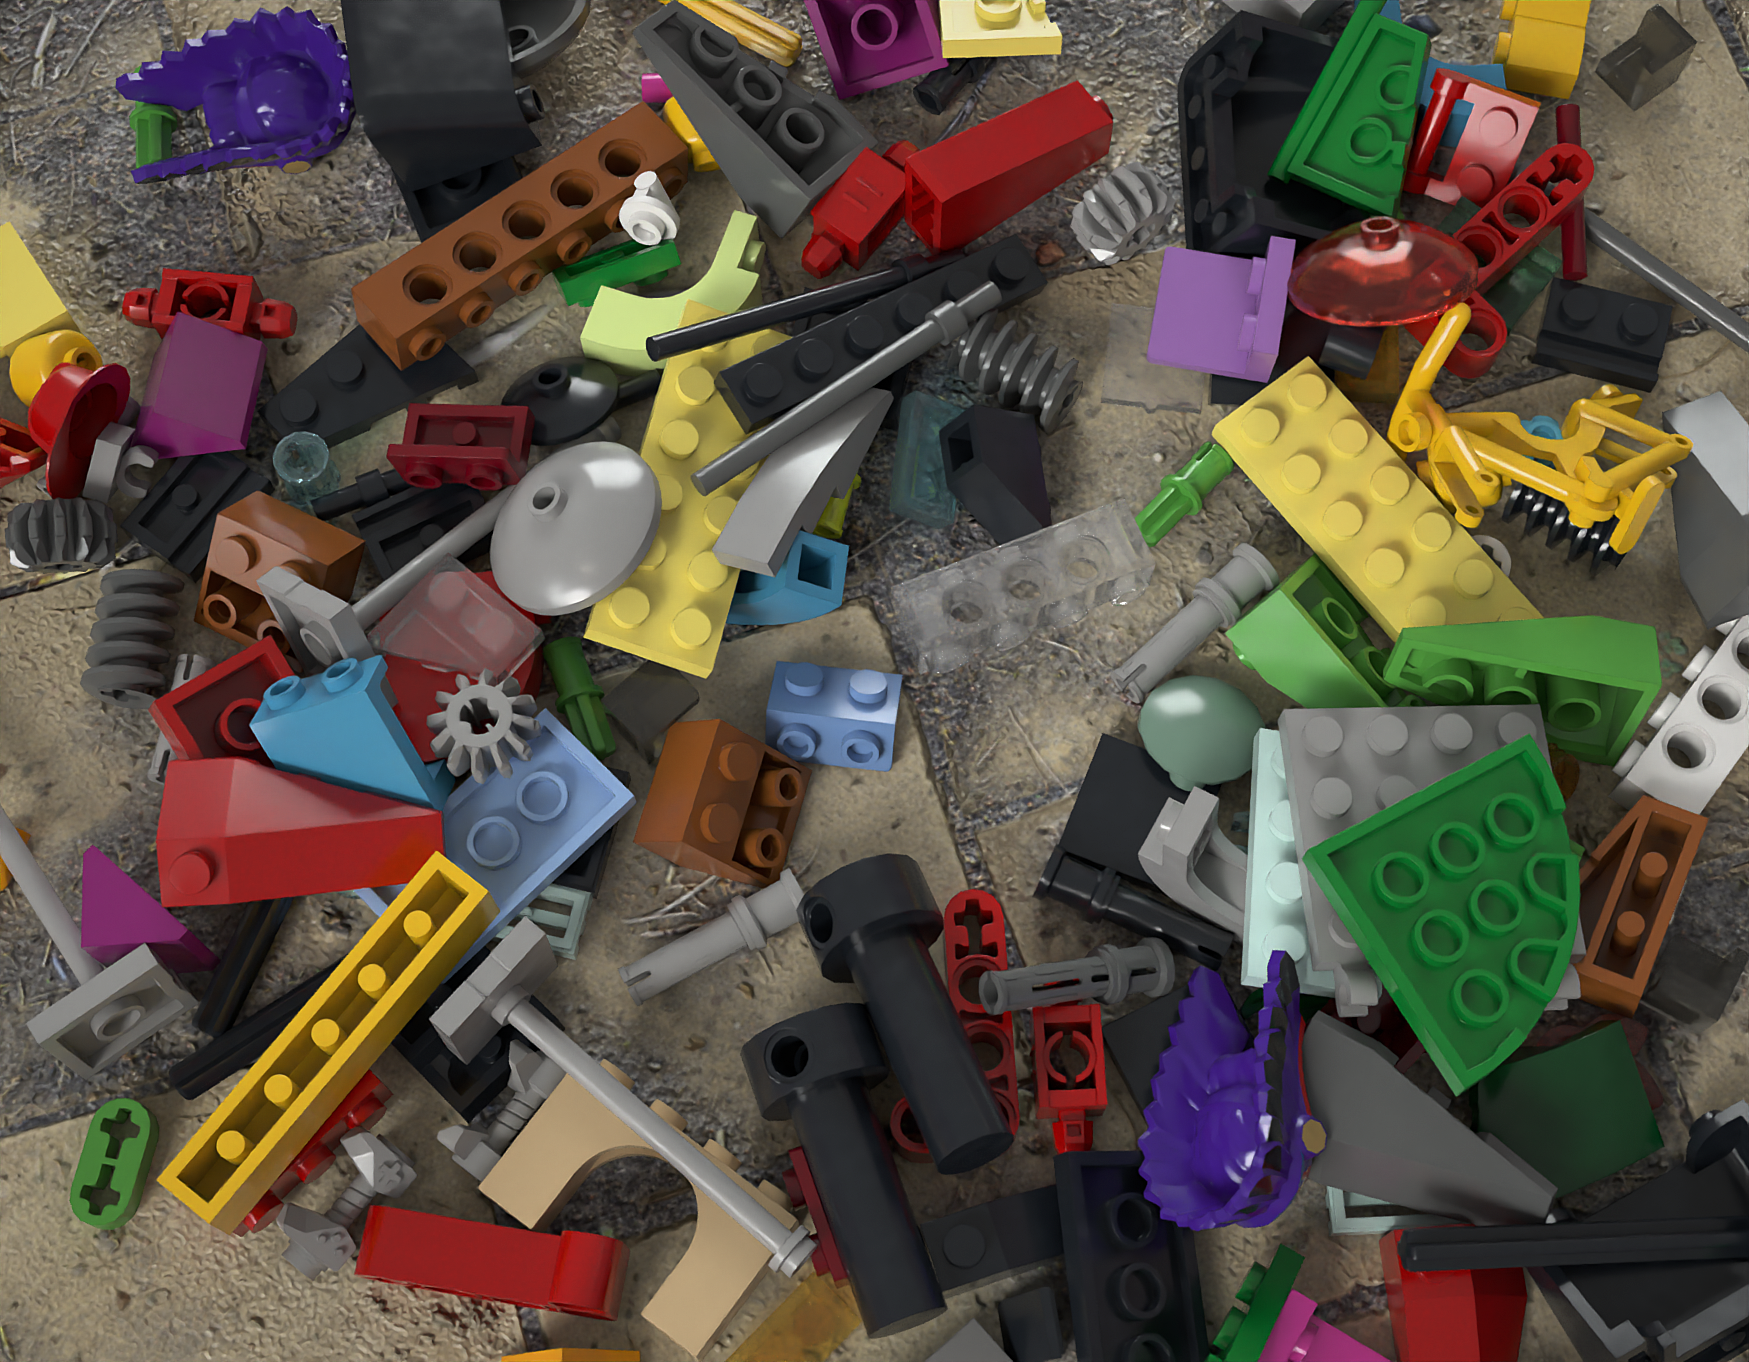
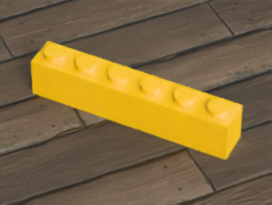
M436 850L156 1180L208 1224L230 1235L501 912L490 892Z

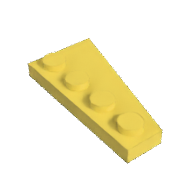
M937 0L943 58L1061 54L1062 34L1056 22H1050L1045 12V0Z

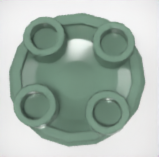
M1197 675L1170 679L1153 690L1140 711L1137 723L1147 752L1165 771L1169 772L1171 781L1177 787L1186 791H1192L1194 786L1202 789L1206 784L1216 785L1235 781L1252 770L1254 737L1260 728L1266 729L1257 706L1240 689L1218 678Z

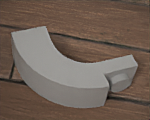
M1194 786L1185 804L1170 797L1168 798L1138 853L1139 861L1151 880L1174 902L1195 918L1224 931L1228 930L1234 933L1232 941L1243 946L1248 855L1233 845L1221 832L1217 822L1219 798Z

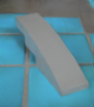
M869 388L769 455L740 498L712 548V552L720 564L776 577L799 530L812 534L830 497L844 500L894 399L891 391Z

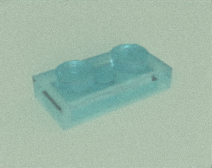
M917 390L902 398L889 511L938 529L954 523L956 497L947 488L938 431L966 410Z

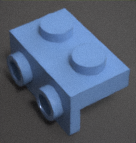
M777 661L766 709L765 744L796 762L884 772L890 771L893 762L894 739L903 675L882 673L870 669L855 670L819 666L807 662Z

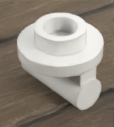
M652 171L644 172L635 179V193L624 201L619 212V219L623 228L634 240L645 245H657L662 239L671 238L673 240L679 230L680 217L656 173Z

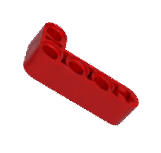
M1562 143L1547 149L1423 261L1409 276L1397 311L1399 320L1404 328L1423 346L1426 345L1445 311L1452 303L1463 302L1471 309V319L1461 335L1469 333L1478 335L1485 341L1488 349L1482 351L1471 350L1462 343L1459 337L1443 364L1456 376L1471 379L1489 372L1506 341L1507 327L1504 319L1482 295L1576 210L1593 179L1595 169L1592 158L1586 150L1578 145ZM1561 179H1563V181H1561L1551 191L1549 197L1547 198L1544 191L1548 183L1551 182L1555 184L1559 182ZM1511 213L1521 215L1527 220L1530 227H1514L1507 222L1504 215ZM1463 253L1477 254L1484 259L1487 266L1482 268L1470 267L1463 262L1460 255ZM1422 292L1433 293L1441 299L1444 306L1434 309L1425 307L1418 301L1416 294Z
M969 889L961 891L951 898L945 908L942 937L946 989L971 1043H989L1000 1053V1064L993 1070L984 1072L1015 1140L1019 1127L1020 1112L1011 1011H1005L997 1015L988 1014L982 1004L978 1005L968 1002L960 994L959 990L961 984L967 979L980 978L986 971L1008 970L1004 916L1001 905L994 896L983 890ZM975 915L977 916L979 926H982L979 944L980 954L968 956V930L963 924L965 916ZM904 1096L896 1103L891 1112L890 1138L893 1148L902 1158L909 1162L921 1164L934 1163L925 1143H914L908 1140L902 1133L901 1125L903 1121L912 1114Z
M370 1205L354 1276L387 1284L573 1316L617 1321L631 1251L620 1240L592 1233L562 1231L561 1236L394 1207Z

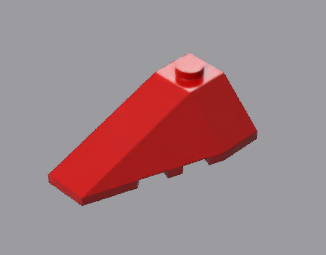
M240 756L176 759L168 762L156 835L162 907L233 904L408 884L436 850L446 857L443 811L370 791L359 792L322 782L321 778L303 773L296 775L262 766L260 765L261 762Z
M1452 1224V1225H1441V1226H1430V1227H1418V1228L1460 1227V1226H1476V1225H1474V1224ZM1406 1229L1392 1230L1379 1240L1397 1362H1518L1528 1297L1523 1267L1409 1272L1403 1268L1401 1257L1397 1254V1242L1401 1240L1402 1232Z

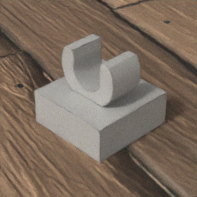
M110 422L96 439L82 496L107 504L119 488L127 496L133 498L145 497L152 483L134 477L130 471V465L138 463L153 468L158 461L159 453L153 448L144 445L131 447L135 429Z

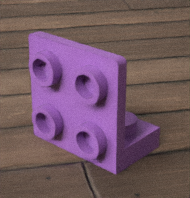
M1271 236L1264 258L1253 256L1252 260L1172 246L1167 247L1163 256L1146 356L1147 361L1152 364L1268 383L1279 351L1296 240Z

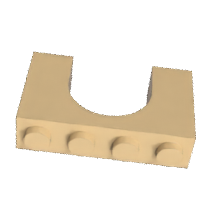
M606 1059L601 1061L600 1065L628 1090H631L635 1082ZM567 1073L478 1186V1189L528 1230L544 1233L587 1177L606 1163L624 1157L645 1156L661 1160L669 1165L671 1164ZM659 1099L652 1103L649 1107L786 1228L793 1233L800 1227L798 1219L790 1214L793 1209L790 1197L765 1179L757 1188L736 1173L742 1163L732 1153L712 1139H709L705 1146L701 1147L682 1132L688 1122L681 1115ZM687 1179L694 1189L698 1207L697 1226L693 1240L683 1258L641 1312V1316L688 1354L702 1362L769 1271L770 1267L768 1264L774 1254Z

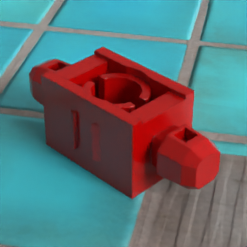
M902 140L894 143L882 156H879L868 147L862 150L847 170L811 210L813 233L811 234V240L803 249L801 266L805 271L816 279H822L830 276L843 261L857 271L861 269L905 217V159L920 151L918 147L908 140Z
M163 268L159 292L157 288H135L125 293L122 305V313L127 321L136 326L155 328L161 340L164 338L177 312L259 341L261 334L264 339H285L293 336L298 321V315L294 306L286 301L264 299L254 276ZM212 309H220L215 315L211 317L201 318L206 312Z
M1060 981L1043 984V986L1057 984ZM1083 999L1056 1003L1048 1007H1032L1029 1019L1031 1041L1029 1057H1032L1031 1078L1034 1087L1035 1118H1057L1058 1122L1052 1123L1051 1129L1054 1148L1058 1155L1067 1151H1090L1093 1144V1121L1086 1120V1117L1103 1116L1108 1105L1105 1077L1106 1067L1104 1063L1105 1046L1102 1037L1100 1003L1078 1005V1003L1083 1002ZM1063 1035H1071L1069 1047L1082 1055L1086 1065L1085 1070L1075 1076L1072 1090H1064L1066 1076L1056 1072L1049 1059L1050 1054L1060 1048ZM1045 1036H1051L1045 1044ZM1090 1079V1089H1081ZM1048 1086L1054 1090L1048 1091Z

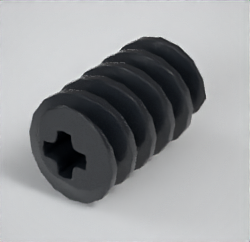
M1553 462L1547 466L1557 471ZM1519 482L1505 503L1502 514V521L1509 524L1522 513L1527 514L1523 531L1525 535L1530 537L1544 526L1549 527L1545 544L1547 548L1552 550L1564 540H1571L1567 557L1569 561L1574 563L1586 553H1593L1589 572L1594 576L1610 565L1615 566L1616 570L1627 554H1619L1609 545V540L1620 521L1615 515L1607 521H1595L1591 528H1580L1569 520L1568 515L1570 512L1564 502Z

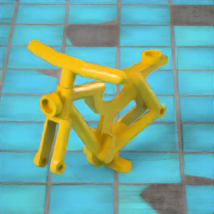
M1463 302L1452 303L1445 311L1411 370L1390 420L1385 439L1387 444L1404 462H1406L1408 452L1423 450L1428 446L1431 452L1430 464L1457 509L1455 519L1466 527H1478L1485 514L1473 491L1481 496L1489 497L1494 495L1499 485L1498 477L1487 471L1486 468L1564 502L1570 512L1568 515L1569 520L1580 528L1588 529L1593 526L1595 521H1607L1613 515L1617 516L1620 521L1609 540V545L1619 554L1627 553L1638 541L1664 489L1671 488L1677 478L1676 471L1669 466L1688 457L1693 448L1692 441L1684 435H1670L1634 419L1643 399L1636 393L1623 395L1612 384L1599 388L1590 399L1581 398L1572 404L1561 426L1563 439H1547L1529 434L1521 425L1519 416L1513 412L1446 413L1444 408L1435 402L1430 390L1439 370L1471 319V309L1467 304ZM1607 427L1653 447V449L1640 454L1604 438L1603 435ZM1596 454L1619 465L1603 472L1596 459L1592 456ZM1525 456L1552 461L1557 471Z

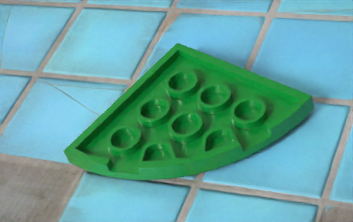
M1530 733L1309 848L1301 858L1456 1097L1488 1076L1527 1038V1035L1534 1028L1546 1006L1559 989L1570 961L1577 932L1580 905L1578 854H1572L1569 835L1562 812L1566 809L1563 795L1546 759Z

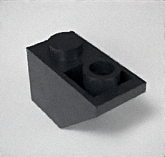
M972 405L938 431L947 488L1005 551L1016 553L1053 529L1051 506L1047 496L1041 460L1042 452L1038 442L1034 415Z

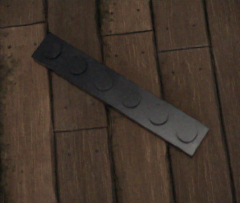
M1014 234L719 371L713 383L747 435L773 422L926 322L925 315L946 300L955 303L985 282L991 281L998 287L1002 296V301L994 306L998 309L999 314L1040 294L1048 282L1017 234Z

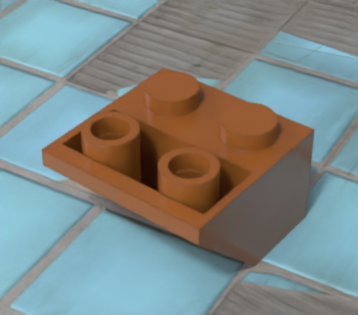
M257 490L217 513L194 622L246 647H250L271 635L289 666L302 673L304 671L256 580L275 566H278L303 579L304 582L315 588L324 590L348 603L353 594L366 541Z
M721 719L671 722L633 843L681 867L764 889L780 880V872H782L812 770Z

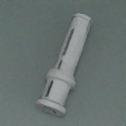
M1241 542L1232 551L1234 558L1211 579L1203 577L1195 585V590L1193 591L1194 599L1119 669L1116 668L1111 673V678L1122 692L1128 686L1130 691L1126 696L1133 702L1140 703L1154 686L1219 626L1227 628L1229 625L1232 626L1242 617L1241 610L1263 589L1267 591L1274 589L1280 583L1279 576L1272 564L1262 553L1253 546Z
M787 868L780 872L779 881L747 898L740 894L731 899L732 902L727 904L729 911L630 965L619 968V974L623 982L629 987L627 989L637 1007L649 998L747 945L751 951L756 948L758 951L767 946V938L799 922L796 909L804 893L791 870ZM651 975L650 977L646 978L645 980H643V981H641V982L635 984L634 986H631V985H633L634 983H636V982H638V981L644 979L645 977Z

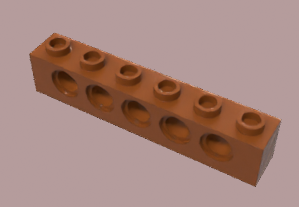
M644 101L640 102L352 287L351 291L357 321L401 371L417 360L424 361L430 359L442 349L446 341L467 327L475 328L480 326L491 317L496 308L514 296H523L530 293L541 283L543 277L565 263L572 264L586 255L593 244L610 233L624 231L625 229L619 219V212L624 201L634 195L636 190L634 182L640 174L647 171L655 172L669 199L674 198L688 182V147ZM617 175H628V177H618ZM572 205H580V206H584V207H581V208H570L569 206H572ZM524 236H534V237H536V238L530 239V240L520 239L521 237H524ZM477 267L488 268L487 270L481 272L470 271L471 269ZM427 299H438V300H440V301H438V302H436V303H433V304H422V303H420V302H422V301H424V300H427Z

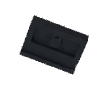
M1553 277L1547 289L1536 338L1537 344L1531 363L1651 393L1658 381L1659 374L1657 372L1663 357L1673 306Z
M228 451L180 456L120 527L128 537L171 567L180 570L188 579L196 583L205 571L217 513L257 490L270 496L275 491V488L268 478L263 475L260 476L251 470L246 463Z
M442 483L440 487L434 489L414 486L353 514L352 517L363 540L366 541L365 544L383 581H385L486 502L479 489L473 488L466 483ZM493 530L430 579L489 553Z

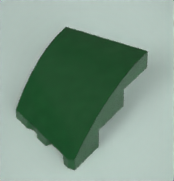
M1600 1020L1555 1046H1519L1488 1076L1469 1088V1106L1473 1116L1470 1130L1475 1134L1478 1132H1489L1558 1188L1555 1199L1608 1177L1665 1147L1620 1020Z

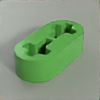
M116 1098L106 1102L96 1111L90 1123L71 1186L70 1204L73 1213L80 1221L100 1230H114L124 1226L134 1217L141 1201L158 1143L159 1124L157 1118L147 1107L130 1098ZM128 1114H131V1122L140 1127V1132L137 1138H125L119 1157L115 1159L119 1148V1140L110 1135V1129L113 1123L124 1124ZM113 1168L115 1170L111 1180V1188L120 1193V1199L117 1205H105L102 1214L99 1215V1206L90 1201V1196L94 1189L104 1190L106 1188Z

